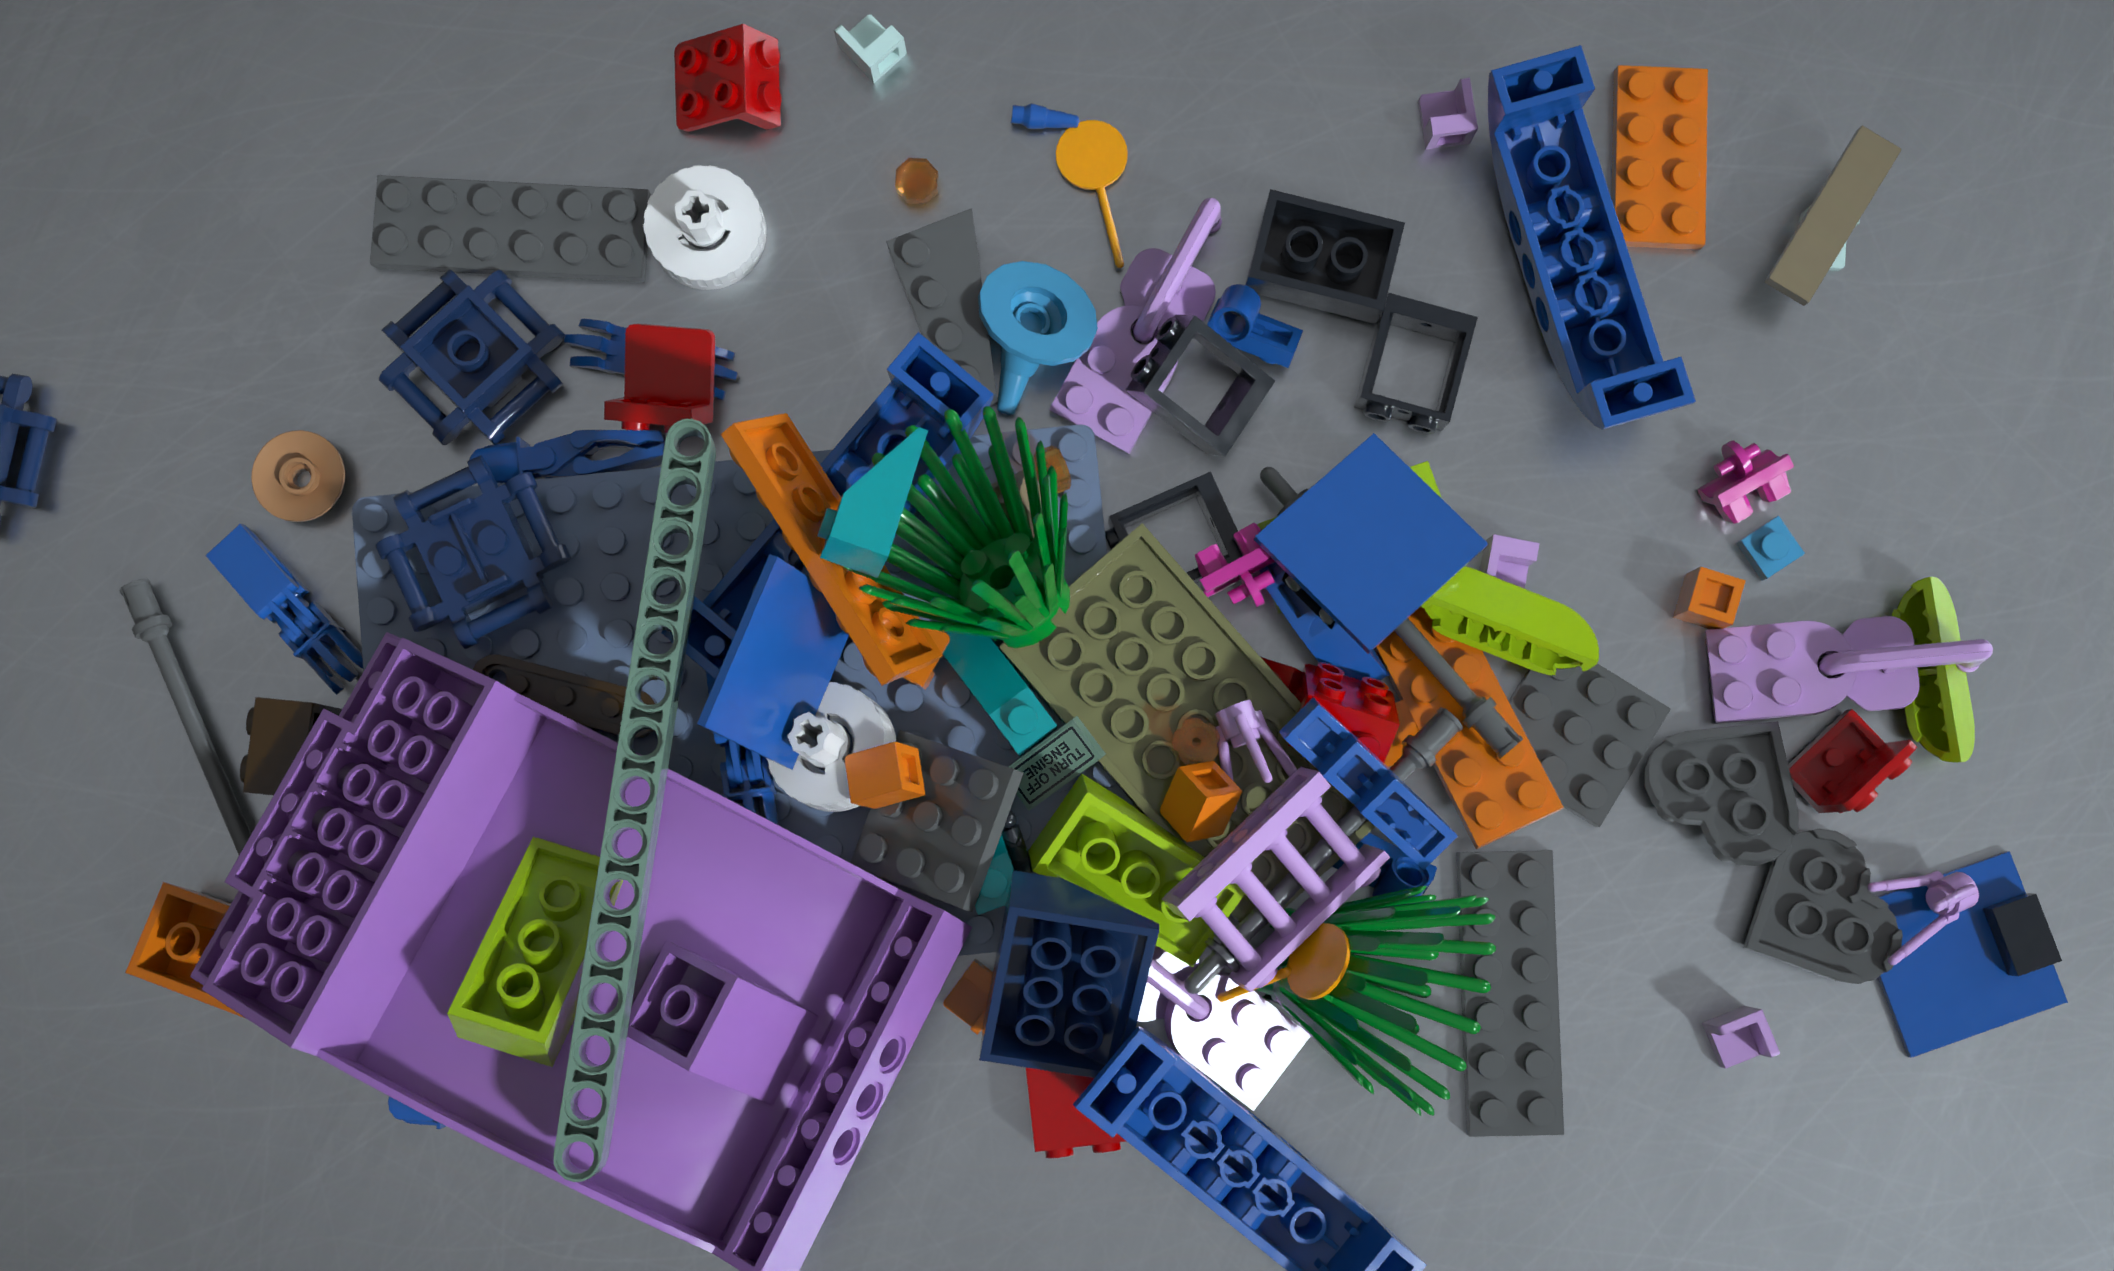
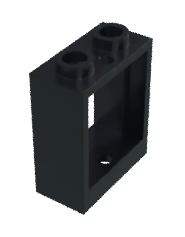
M1388 293L1384 311L1377 321L1354 407L1364 409V415L1375 420L1390 421L1391 417L1408 421V427L1418 432L1432 434L1435 433L1436 429L1442 431L1451 420L1478 317ZM1390 325L1454 342L1436 411L1372 393Z
M1176 314L1160 327L1156 335L1158 342L1150 354L1142 357L1134 366L1131 372L1132 381L1125 391L1206 454L1225 457L1275 383V380L1197 316ZM1193 338L1238 374L1205 425L1158 390Z
M1211 471L1110 515L1108 519L1110 529L1105 531L1106 540L1112 550L1128 536L1126 527L1196 497L1226 562L1229 564L1243 556L1233 538V534L1238 532ZM1198 567L1186 572L1195 583L1200 582V579H1202Z

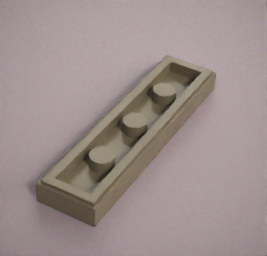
M1863 125L1857 129L1764 283L1803 306L1808 304L1902 149Z

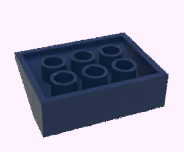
M1013 870L983 1020L979 1060L1095 1078L1136 1029L1159 934V923L1063 878Z

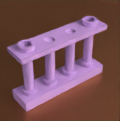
M1300 767L1162 898L1176 915L1188 921H1191L1194 917H1201L1241 963L1239 965L1240 969L1236 973L1232 972L1228 977L1235 984L1249 992L1268 984L1277 974V967L1358 888L1371 884L1381 872L1380 867L1390 858L1384 850L1364 844L1358 850L1320 804L1322 802L1321 795L1331 785L1319 771ZM1306 816L1344 862L1325 883L1286 838V829L1298 817ZM1271 849L1310 896L1291 916L1286 913L1251 871V862L1264 850ZM1229 883H1236L1275 929L1255 950L1216 905V896Z

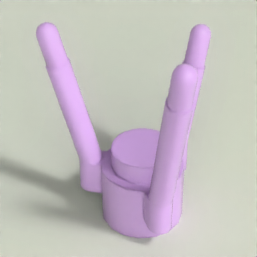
M1251 700L1242 701L1215 713L1219 726L1211 730L1218 745L1220 765L1222 770L1233 781L1229 740H1231L1234 748L1246 744L1263 781L1266 783L1272 781V775L1256 741L1261 738L1260 735L1289 777L1297 771L1267 726L1261 710L1255 711Z
M1934 871L1925 876L1884 880L1868 884V890L1871 892L1927 886L1929 888L1926 893L1927 904L1933 912L1939 914L1938 918L1888 958L1890 965L1894 966L1945 925L1957 920L1959 912L1973 907L1978 902V888L1970 876L1963 872H1955L1944 877L1939 871Z

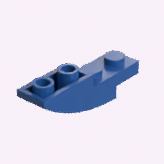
M1276 562L1259 570L1261 574L1268 570L1272 575L1275 583L1267 586L1266 589L1318 662L1332 664L1343 670L1345 676L1362 680L1363 677H1371L1381 681L1390 675L1374 650L1368 654L1339 624L1331 630L1282 581L1285 571Z

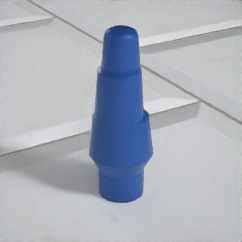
M1031 103L1026 106L1013 105L1011 123L1022 124L1028 129L1077 128L1079 116L1047 109V107Z

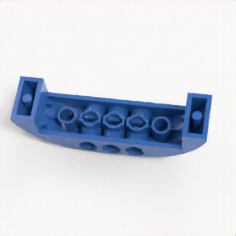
M1579 45L1491 70L1488 80V122L1493 164L1505 218L1543 338L1557 372L1572 400L1594 426L1603 430L1691 405L1696 400L1682 356L1663 361L1582 109L1594 92L1595 86L1582 46Z
M918 332L887 368L891 382L820 465L842 498L844 492L874 467L872 463L873 455L878 452L885 456L888 455L907 438L905 434L906 428L914 425L928 430L926 440L946 469L949 470L953 465V455L961 454L945 421L944 412L948 409L956 411L962 422L961 431L965 429L969 439H971L983 419V408L990 406L994 394ZM920 457L912 484L927 499L928 496L918 485V477L922 474H927L937 485L939 483ZM906 499L904 507L914 515L918 510ZM775 519L769 523L703 602L694 596L686 655L715 679L769 554L779 557L809 577V572L796 551L792 550L785 542L782 530ZM662 630L661 634L673 643L672 632Z
M1137 1026L1073 1104L1076 1109L1112 1138L1116 1133L1287 1271H1423L1427 1266L1423 1260L1310 1160L1183 1056L1140 1026Z

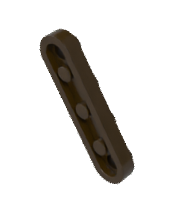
M499 654L483 657L473 668L474 671L492 679L495 673L503 671L507 677L505 686L518 694L583 726L618 735L620 733L627 689L625 686ZM641 691V699L644 704L654 705L657 703L650 694ZM642 730L635 736V738H643L645 736H648L654 730Z

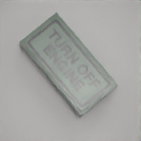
M1076 716L1008 767L1024 773L1016 794L1030 811L1100 760L1106 753L1079 717Z

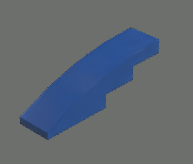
M1314 697L1279 731L1282 737L1315 766L1329 783L1351 801L1365 818L1423 870L1458 837L1418 795Z

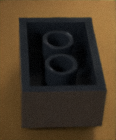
M1270 189L1245 285L1254 289L1258 295L1376 324L1384 311L1405 222Z

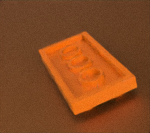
M1618 65L1614 70L1611 199L1627 247L1700 250L1705 246L1708 69Z

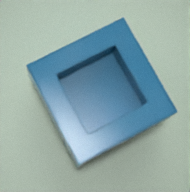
M1780 516L1771 519L1736 542L1762 581L1805 554Z

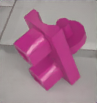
M1733 440L1722 446L1721 450L1724 460L1714 465V470L1719 477L1697 489L1702 501L1715 505L1725 521L1735 524L1751 516L1754 512L1746 496L1751 491L1757 489L1761 500L1766 502L1777 501L1791 493L1785 472L1792 469L1794 465L1788 454L1779 457L1768 449L1761 452L1755 443L1743 449L1740 444Z
M1252 523L1233 534V538L1243 554L1241 558L1228 564L1217 544L1211 545L1195 554L1197 567L1202 577L1200 579V587L1208 598L1241 581L1242 584L1227 592L1233 605L1247 597L1250 598L1256 608L1265 603L1260 590L1275 583L1268 570L1254 578L1251 574L1275 561L1254 541L1255 536L1262 531L1256 523Z

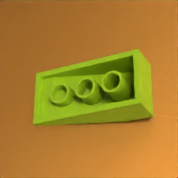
M1081 774L1028 850L1032 870L1039 875L1063 878L1159 923L1156 946L1193 967L1207 948L1205 941L1208 938L1213 939L1216 934L1201 917H1194L1191 921H1188L1176 915L1162 898L1205 857L1128 802ZM1229 883L1216 896V905L1228 918L1245 893L1236 883Z
M533 836L447 1012L458 1038L553 1067L576 1014L600 861L599 856ZM623 880L615 883L610 890V901L613 906L616 903Z

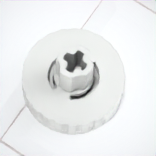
M696 165L690 168H683L669 175L656 187L653 195L650 196L644 213L645 220L643 225L647 245L661 268L680 284L700 290L724 288L743 279L760 260L766 243L767 229L765 217L754 192L745 184L743 179L732 174L731 171L711 165ZM706 212L701 215V222L695 223L698 220V213ZM725 231L730 232V234L727 233L724 240L719 245L710 249H697L685 240L686 238L690 243L696 246L707 247L718 242L722 238Z
M829 682L816 715L807 712L795 718L793 729L787 735L793 751L799 754L793 770L767 759L768 768L775 778V782L790 797L817 810L841 812L860 806L852 804L850 800L844 762L845 757L849 753L850 739L843 726L852 735V754L896 742L893 725L882 707L852 686Z

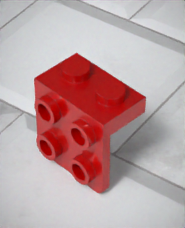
M740 24L679 43L674 50L677 127L680 130L690 132L734 119L743 120L766 130L780 127L781 94L778 39L748 25Z
M639 323L629 325L625 333L624 397L604 401V420L621 421V429L649 430L650 424L664 425L665 433H668V430L674 423L682 419H694L703 424L712 423L715 369L714 333L709 329Z
M1319 662L1317 666L1305 664L1302 671L1304 698L1299 711L1314 697L1372 753L1385 763L1400 725L1394 695L1388 690V685L1371 677H1363L1362 680L1345 676L1343 670L1329 663Z
M1848 709L1788 764L1793 787L1818 813H1843L1852 809L1855 812H1859L1876 799L1878 793L1874 789L1886 778L1893 780L1909 768L1912 764L1909 756L1917 749V746L1911 739L1885 743L1853 709Z

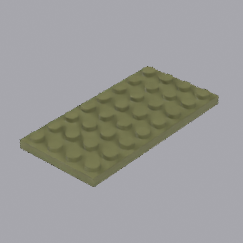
M1143 523L1069 586V608L1065 614L1059 607L1057 614L1051 619L1057 628L1048 637L1034 645L1021 648H1011L1005 643L999 646V650L1064 724L1076 716L1079 717L1106 753L1097 762L1137 808L1203 857H1206L1289 778L1261 735V738L1256 741L1272 775L1270 783L1263 781L1247 745L1234 748L1231 740H1229L1228 745L1233 779L1243 791L1237 802V810L1232 813L1222 835L1186 842L1161 815L1160 807L1178 767L1215 761L1221 767L1218 745L1211 730L1219 726L1215 713L1242 701L1251 700L1254 710H1261L1267 726L1296 769L1304 767L1318 771L1295 748L1288 746V742L1279 733L1298 713L1301 706L1300 701ZM1329 783L1331 787L1321 795L1322 802L1320 804L1337 823L1354 804ZM1306 816L1298 817L1286 829V838L1302 857L1323 838ZM1367 819L1349 839L1356 845L1375 826ZM1271 849L1264 850L1251 862V871L1269 892L1289 873L1288 869ZM1336 852L1316 872L1319 877L1340 859ZM1301 887L1282 908L1285 909L1305 891L1304 888ZM1244 895L1231 915L1240 923L1256 906Z

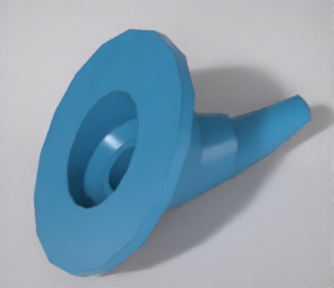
M1020 261L1001 265L986 277L978 295L979 316L989 335L1001 345V371L997 410L1007 415H1014L1027 382L1035 374L1039 365L1056 366L1074 362L1090 349L1097 332L1096 310L1085 290L1067 274L1046 264Z

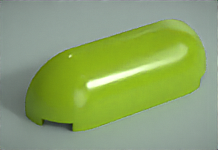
M1463 567L1421 606L1433 620L1432 628L1440 634L1538 673L1556 675V669L1579 666L1584 672L1594 667L1599 661L1597 638L1589 624L1573 609L1470 567Z
M1926 577L1914 582L1911 588L1903 595L1897 609H1894L1892 612L1893 617L1903 620L1911 628L1914 645L1961 641L1955 608L1950 594L1942 581L1937 577ZM1956 664L1917 667L1920 684L1919 692L1915 700L1905 707L1911 736L1929 753L1940 758L1942 761L1953 763L1968 761L1974 748L1975 725L1966 672L1959 670Z

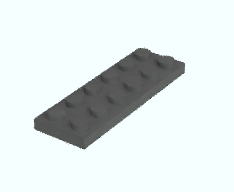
M377 175L370 264L375 268L438 272H447L451 269L457 273L492 274L497 270H502L506 275L645 282L648 245L643 225L645 220L644 213L651 193L648 189Z
M1553 850L1456 852L1458 897L1477 895L1476 898H1489L1487 903L1482 906L1461 908L1458 915L1489 913L1496 917L1492 923L1487 925L1459 926V941L1490 942L1496 946V951L1491 955L1460 953L1461 975L1484 979L1491 984V989L1487 993L1461 989L1462 1016L1477 1021L1481 1026L1477 1034L1463 1031V1055L1467 1065L1464 1070L1466 1135L1469 1137L1564 1135Z

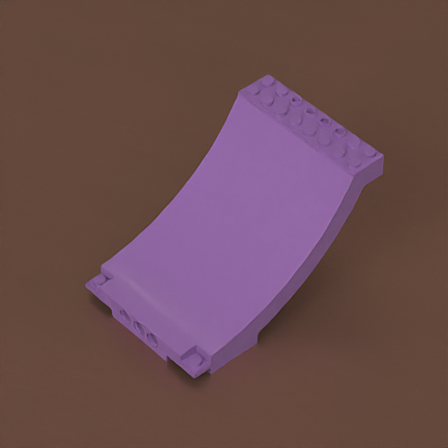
M386 632L339 716L323 708L224 882L237 889L238 893L190 977L203 985V991L289 1047L317 1056L352 1077L468 1138L581 1194L704 1249L740 1271H799L972 927L945 910L890 885L787 829L668 769L609 1157L601 1171L585 1181L572 1182L564 1179L558 1174L554 1166L553 1154L574 1021L553 1067L458 1038L447 1012L533 836L600 857L618 743L518 694L492 678L403 637L399 638ZM644 779L632 781L625 791V798L628 804L632 807L644 804L649 798L650 786ZM627 830L619 837L617 846L620 854L624 858H631L641 850L642 837L637 830ZM623 880L614 905L617 909L628 907L634 899V889L627 880ZM613 931L604 937L602 952L611 961L620 959L626 951V941L619 932ZM603 983L595 990L594 1003L600 1011L609 1013L618 1003V993L611 984ZM598 1035L592 1036L585 1047L586 1055L592 1063L602 1065L609 1058L610 1046L603 1037ZM584 1088L579 1093L577 1099L579 1110L586 1116L596 1117L602 1108L600 1095L590 1088ZM579 1141L572 1144L569 1158L575 1167L589 1169L594 1160V1153L588 1144Z

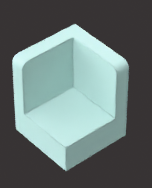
M867 15L849 32L842 25H839L834 30L838 46L873 83L879 80L907 54L904 37L892 25L885 29L872 15Z

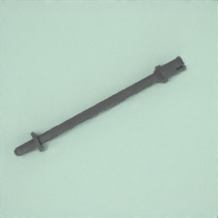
M1268 466L1261 470V481L1284 506L1277 516L1308 491L1306 488L1297 494L1273 467ZM1408 618L1394 630L1463 708L1462 715L1465 719L1462 723L1468 729L1473 727L1494 750L1499 759L1523 740L1494 708L1497 703L1491 697L1487 700L1483 696H1477Z
M139 579L122 586L119 591L124 597L135 623L132 627L135 638L147 642L151 648L237 853L240 855L251 836V832L167 638L172 622L168 615L162 614L149 579Z
M1440 707L1437 713L1415 736L1408 735L1402 741V756L1389 769L1404 782L1416 768H1430L1437 761L1435 755L1457 732L1463 729L1462 724L1451 712ZM1354 805L1337 824L1350 838L1367 818ZM1322 838L1303 858L1316 873L1335 851ZM1289 872L1269 893L1283 907L1302 886ZM1255 907L1239 923L1236 929L1249 942L1268 923V920ZM1208 938L1205 941L1206 946L1212 952L1185 980L1184 986L1188 993H1200L1225 966L1235 973L1240 969L1239 963L1234 958L1235 956L1223 942L1219 943L1212 938Z

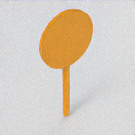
M1098 120L1081 121L1077 128H1068L1060 137L1056 147L1057 166L1062 176L1072 185L1082 189H1096L1115 265L1117 268H1122L1124 260L1105 187L1114 183L1123 173L1128 158L1127 145L1121 133L1112 125Z
M1321 924L1290 954L1287 967L1277 970L1275 977L1266 985L1287 978L1291 990L1301 998L1315 1000L1329 994L1339 984L1348 967L1350 944L1347 935L1342 929L1333 924ZM1237 986L1219 993L1217 998L1218 1001L1225 1002L1249 991Z

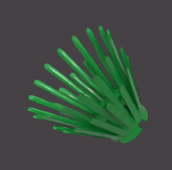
M985 406L982 413L992 444L988 449V455L1012 524L1011 527L966 430L961 431L962 422L957 412L948 409L944 412V418L961 454L953 455L952 464L981 518L925 439L920 457L949 499L929 475L922 474L918 477V485L938 510L912 483L907 500L952 546L905 507L896 534L952 576L892 543L886 561L956 599L882 571L878 578L847 567L844 568L872 579L881 585L924 600L921 601L871 585L859 587L860 590L867 594L886 599L882 604L891 611L935 620L911 619L906 622L910 626L939 630L941 632L990 637L995 641L996 639H1001L1011 648L1034 645L1048 637L1057 628L1051 619L1057 614L1059 607L1066 614L1070 605V589L1064 578L1068 512L1067 493L1063 494L1060 499L1058 528L1056 470L1051 465L1047 471L1045 449L1040 440L1036 446L1039 495L1034 457L1030 451L1026 424L1021 417H1017L1015 420V430L1034 532L1033 537L996 413L991 407ZM914 425L908 426L905 430L906 437L918 427ZM879 452L875 453L872 457L873 465L875 466L885 455Z
M1419 886L1343 903L1323 922L1333 924L1342 929L1349 940L1350 959L1347 970L1339 984L1329 994L1315 1000H1307L1296 995L1291 990L1287 978L1257 990L1266 993L1262 996L1263 999L1280 1004L1361 1087L1374 1094L1371 1082L1353 1065H1358L1374 1080L1388 1088L1420 1116L1421 1109L1427 1114L1434 1116L1433 1106L1331 1025L1438 1097L1449 1100L1450 1092L1445 1086L1413 1066L1407 1056L1360 1027L1358 1020L1457 1071H1464L1467 1065L1461 1057L1416 1035L1419 1033L1420 1028L1415 1017L1396 1008L1470 1034L1479 1033L1481 1029L1480 1024L1473 1019L1390 990L1420 998H1428L1432 990L1426 983L1478 993L1489 992L1491 984L1484 979L1356 954L1428 961L1436 959L1439 952L1491 955L1496 951V946L1490 942L1444 940L1442 933L1386 931L1444 926L1487 925L1495 920V915L1489 913L1458 914L1461 908L1482 906L1487 903L1489 898H1476L1477 895L1435 900L1436 896L1431 894L1408 898L1409 896L1422 893L1427 887ZM1292 908L1284 909L1289 916L1296 911ZM1289 956L1277 967V970L1287 967Z

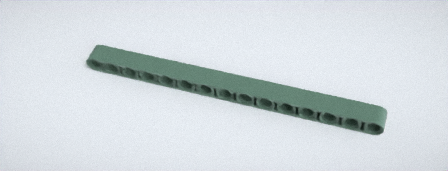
M682 419L674 423L668 430L664 446L553 1154L554 1166L558 1174L572 1182L585 1181L600 1172L606 1165L610 1151L716 459V446L707 427L694 419ZM696 436L704 440L703 448L698 454L684 456L679 453V446L684 439ZM689 484L696 488L697 493L691 503L676 505L671 502L672 493L678 486ZM674 533L686 534L689 536V543L682 553L671 555L664 552L665 540ZM674 581L681 585L680 597L671 604L657 602L656 593L663 583ZM662 630L672 632L674 642L668 652L657 655L650 653L648 643L654 633ZM651 680L664 681L666 686L664 698L654 705L644 704L641 699L643 686ZM645 729L654 730L658 736L656 749L648 755H637L633 749L635 736ZM644 779L650 786L649 798L644 804L632 807L625 798L627 786L632 781ZM635 829L642 837L641 850L631 858H624L618 850V839L623 832ZM627 880L634 889V899L628 907L617 909L610 901V890L615 883ZM613 931L619 932L626 941V951L616 961L607 959L602 952L604 937ZM603 983L611 984L618 993V1003L609 1013L600 1011L594 1003L595 990ZM594 1035L603 1037L610 1046L609 1058L602 1065L592 1063L586 1055V1044ZM584 1088L595 1090L602 1099V1108L596 1117L586 1116L579 1110L577 1099L579 1093ZM581 1141L591 1147L594 1153V1160L589 1169H580L572 1164L569 1158V1151L574 1142Z

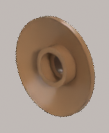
M303 430L285 432L272 438L259 451L252 468V487L259 503L272 515L291 522L313 520L329 511L339 499L345 483L344 463L338 450L324 437ZM308 471L311 476L310 482L306 486L300 487L298 485V477L302 472Z

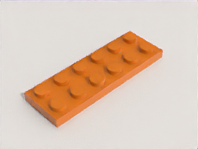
M783 413L736 422L722 432L721 436L730 448L729 452L733 461L746 473L756 489L758 500L771 512L782 530L785 542L792 550L796 551L809 572L812 584L818 591L823 593L836 614V620L840 628L851 637L863 656L865 667L878 679L880 684L883 686L925 668L942 657L941 651L925 628L906 624L908 620L919 619L918 616L891 611L882 604L886 599L867 594L860 590L859 587L871 585L904 595L902 592L844 568V566L820 558L826 541L823 538L817 537L822 519L827 508L837 510L841 496L788 414ZM884 565L881 571L891 575Z
M1419 607L1408 619L1477 696H1483L1487 700L1491 697L1497 703L1494 708L1513 730L1523 738L1521 742L1499 759L1494 750L1473 727L1468 729L1462 723L1465 719L1462 715L1463 708L1395 631L1374 648L1380 661L1390 674L1388 677L1399 699H1405L1418 731L1437 713L1440 707L1451 712L1462 724L1463 729L1457 732L1435 755L1437 761L1433 766L1475 849H1479L1562 810L1563 805L1483 651L1446 637L1432 628L1433 620L1428 616L1424 608Z

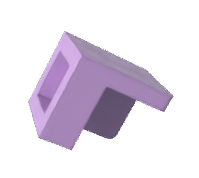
M1470 78L1460 79L1455 90L1422 94L1420 96L1418 104L1426 150L1471 143L1478 130Z
M1493 534L1485 540L1488 545L1483 549L1480 571L1525 589L1528 567L1537 561L1540 543Z
M1743 1006L1702 1023L1719 1066L1722 1068H1729L1759 1055L1772 1058L1780 1054L1762 1009Z

